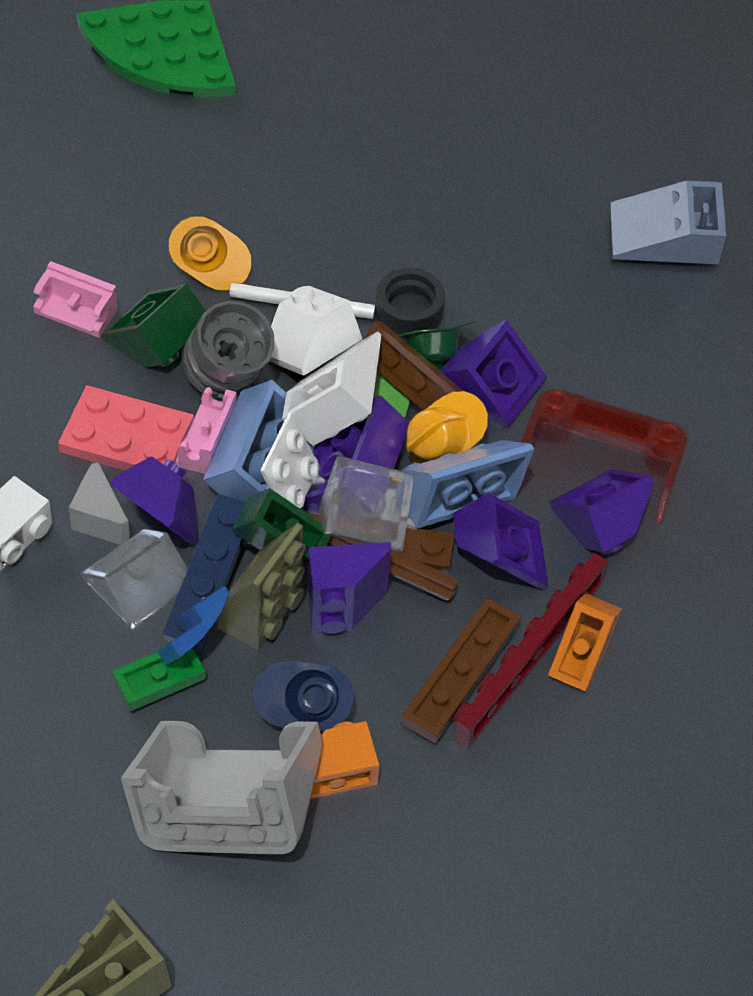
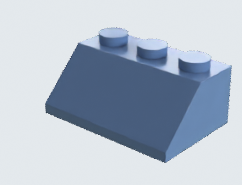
M273 380L240 392L203 479L221 495L246 502L248 497L264 491L268 487L260 470L284 423L282 417L286 399V392ZM307 441L311 451L313 452L315 445L313 446Z
M501 440L487 445L479 444L470 450L456 454L448 453L439 459L422 464L414 463L402 469L395 494L416 529L453 518L455 511L487 493H491L506 502L516 498L535 449L529 443Z

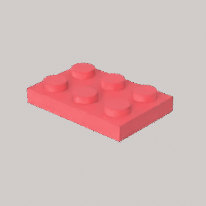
M86 385L58 442L59 452L88 461L99 462V464L124 471L150 456L164 464L167 458L175 463L178 449L188 434L194 420V415Z

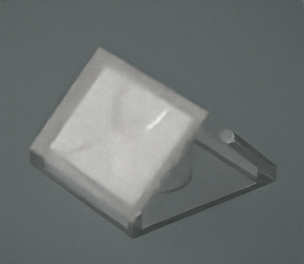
M338 456L319 506L324 533L363 543L390 542L392 550L401 552L404 547L414 474Z
M143 529L81 573V577L132 629L177 597L188 569L167 532Z

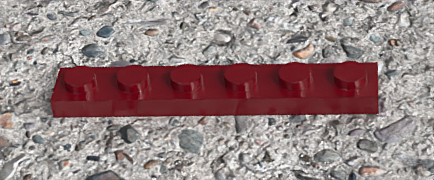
M594 553L585 565L579 563L574 568L568 579L569 584L563 591L558 589L554 592L547 603V611L540 619L534 617L525 629L524 639L518 646L513 644L507 649L502 657L501 667L494 675L488 673L478 687V695L471 703L466 701L460 706L453 719V723L456 724L454 742L468 750L565 631L576 602L584 594L593 596L603 584L608 562L606 559Z

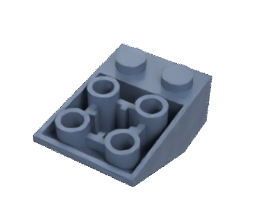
M683 181L610 203L612 259L719 264L726 239L722 182Z

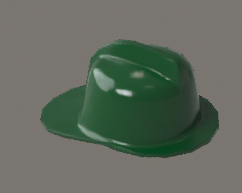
M476 321L452 328L412 331L398 336L438 370H441L457 353L459 329L463 326L474 324Z

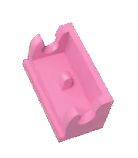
M52 261L48 264L47 270L36 284L33 292L40 295L33 306L34 313L98 338L118 311L115 285Z
M210 387L204 390L201 398L202 403L185 440L180 444L175 464L184 469L206 474L237 402L236 392L226 390L222 402L213 399Z

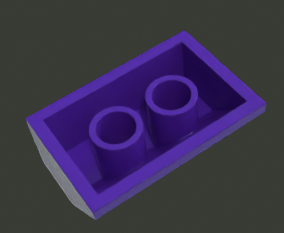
M382 396L373 398L371 414L361 422H355L339 431L334 437L326 438L317 443L312 453L317 458L320 467L317 477L313 480L301 509L352 520L377 514L383 504V496L388 483L393 477L399 453L405 445L409 421Z

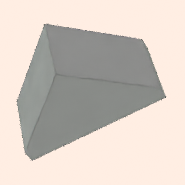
M99 462L90 465L68 507L71 529L122 546L129 544L128 520Z

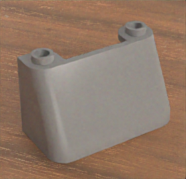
M160 721L121 777L139 840L145 846L158 851L287 854L291 852L303 833L322 749L318 722L289 723L284 727L279 736L280 750H207L201 732L192 724L183 721Z

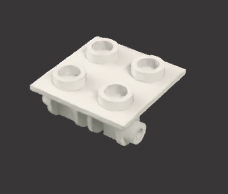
M288 413L260 472L269 488L297 507L302 508L307 492L313 480L317 477L320 466L293 413Z

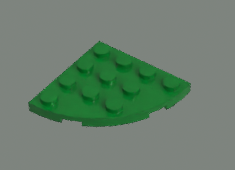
M158 0L76 13L77 24L88 47L91 50H95L105 59L106 66L124 78L149 89L168 94L173 89L193 92L194 97L200 98L236 95V85L209 0Z

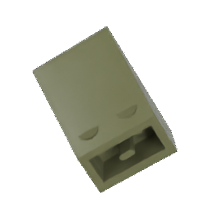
M295 524L260 549L230 589L226 603L217 618L218 629L258 651L267 639L273 640L281 629L284 615L289 609L295 610L304 595V589L302 588V577L305 572V567L302 566V556L305 551L303 525Z

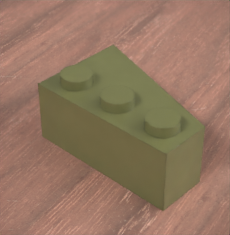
M112 899L104 909L106 913L91 933L86 931L78 941L80 947L64 966L60 964L35 996H159L172 987L165 959L115 900Z

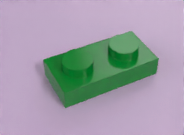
M193 648L167 665L158 652H155L112 671L113 680L130 712L206 679L205 669Z

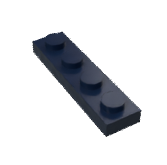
M217 493L163 631L164 641L171 642L188 630L179 617L181 614L220 588L227 587L244 542L243 538L231 530L245 501ZM210 630L192 647L193 650L202 652Z

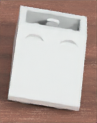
M377 331L320 365L286 393L282 419L285 421L288 413H293L300 429L304 433L305 439L313 446L326 438L334 437L339 431L355 422L363 421L371 414L381 334Z

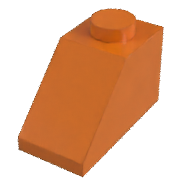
M584 594L575 604L548 676L586 692L609 646L623 609L591 595Z
M367 721L359 723L342 722L331 729H326L321 735L322 749L310 799L378 785L379 762Z

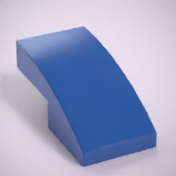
M225 586L179 616L188 630L157 651L166 665L188 652L213 626L229 595V591Z

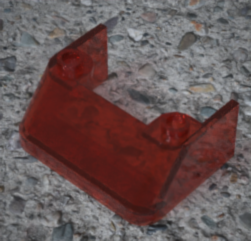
M552 389L540 394L521 443H529L535 448L543 424L672 462L655 522L662 524L689 443V433L686 428L677 422L565 389Z

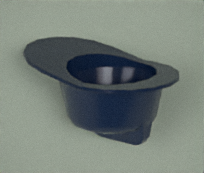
M276 662L265 668L256 678L252 691L254 706L259 715L271 725L282 728L292 722H318L320 731L331 729L335 725L344 722L351 713L354 702L353 687L347 676L336 667L320 663Z

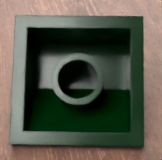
M187 283L149 291L101 334V337L105 342L143 367L156 365L165 367L179 357L178 350L186 344L188 337L206 310Z

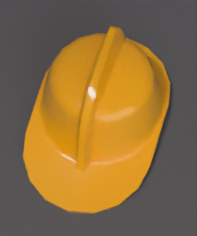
M203 216L189 217L180 221L172 230L169 238V253L173 262L204 285L215 290H230L231 283L242 284L247 279L251 270V255L247 245L239 237L215 221Z
M465 391L452 392L416 414L409 422L406 435V447L410 458L415 463L422 464L439 459L448 453L456 454L472 449L483 438L488 427V413L484 403L475 395Z

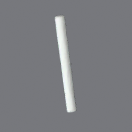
M231 283L230 297L278 305L289 298L292 293L238 283ZM350 301L355 317L374 319L376 305Z

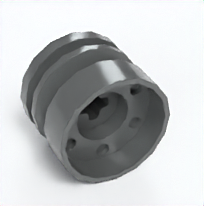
M227 300L212 305L203 313L182 350V367L188 380L203 393L206 388L210 387L212 389L211 396L214 398H223L226 390L234 391L236 396H238L241 391L248 389L269 362L275 348L274 332L268 319L257 308L244 302Z

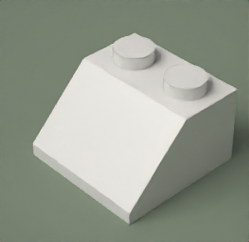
M311 286L295 289L289 298L279 303L271 328L274 332L275 348L269 361L304 376L363 340L350 301Z

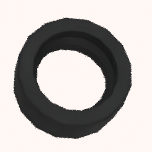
M401 268L393 270L384 276L377 286L375 315L378 321H382L397 335L412 331L436 329L443 319L445 290L440 280L422 269ZM401 293H416L429 300L431 306L425 311L405 313L390 305L389 299Z

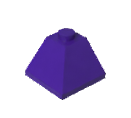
M507 320L501 321L458 349L455 356L441 369V372L463 391L479 398L489 412L488 418L503 427L510 425L547 378Z
M150 456L111 480L109 483L111 486L191 545L195 546L199 541L193 487L182 479L186 471L167 458L164 464Z
M610 469L551 500L549 503L552 510L584 548L608 554L622 548V542L636 535L654 481L650 475Z
M491 493L485 494L453 513L454 537L458 547L541 590L549 587L538 520Z

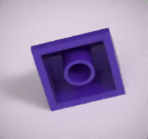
M390 542L309 548L307 591L312 632L323 631L332 634L342 630L353 629L388 592L391 557Z

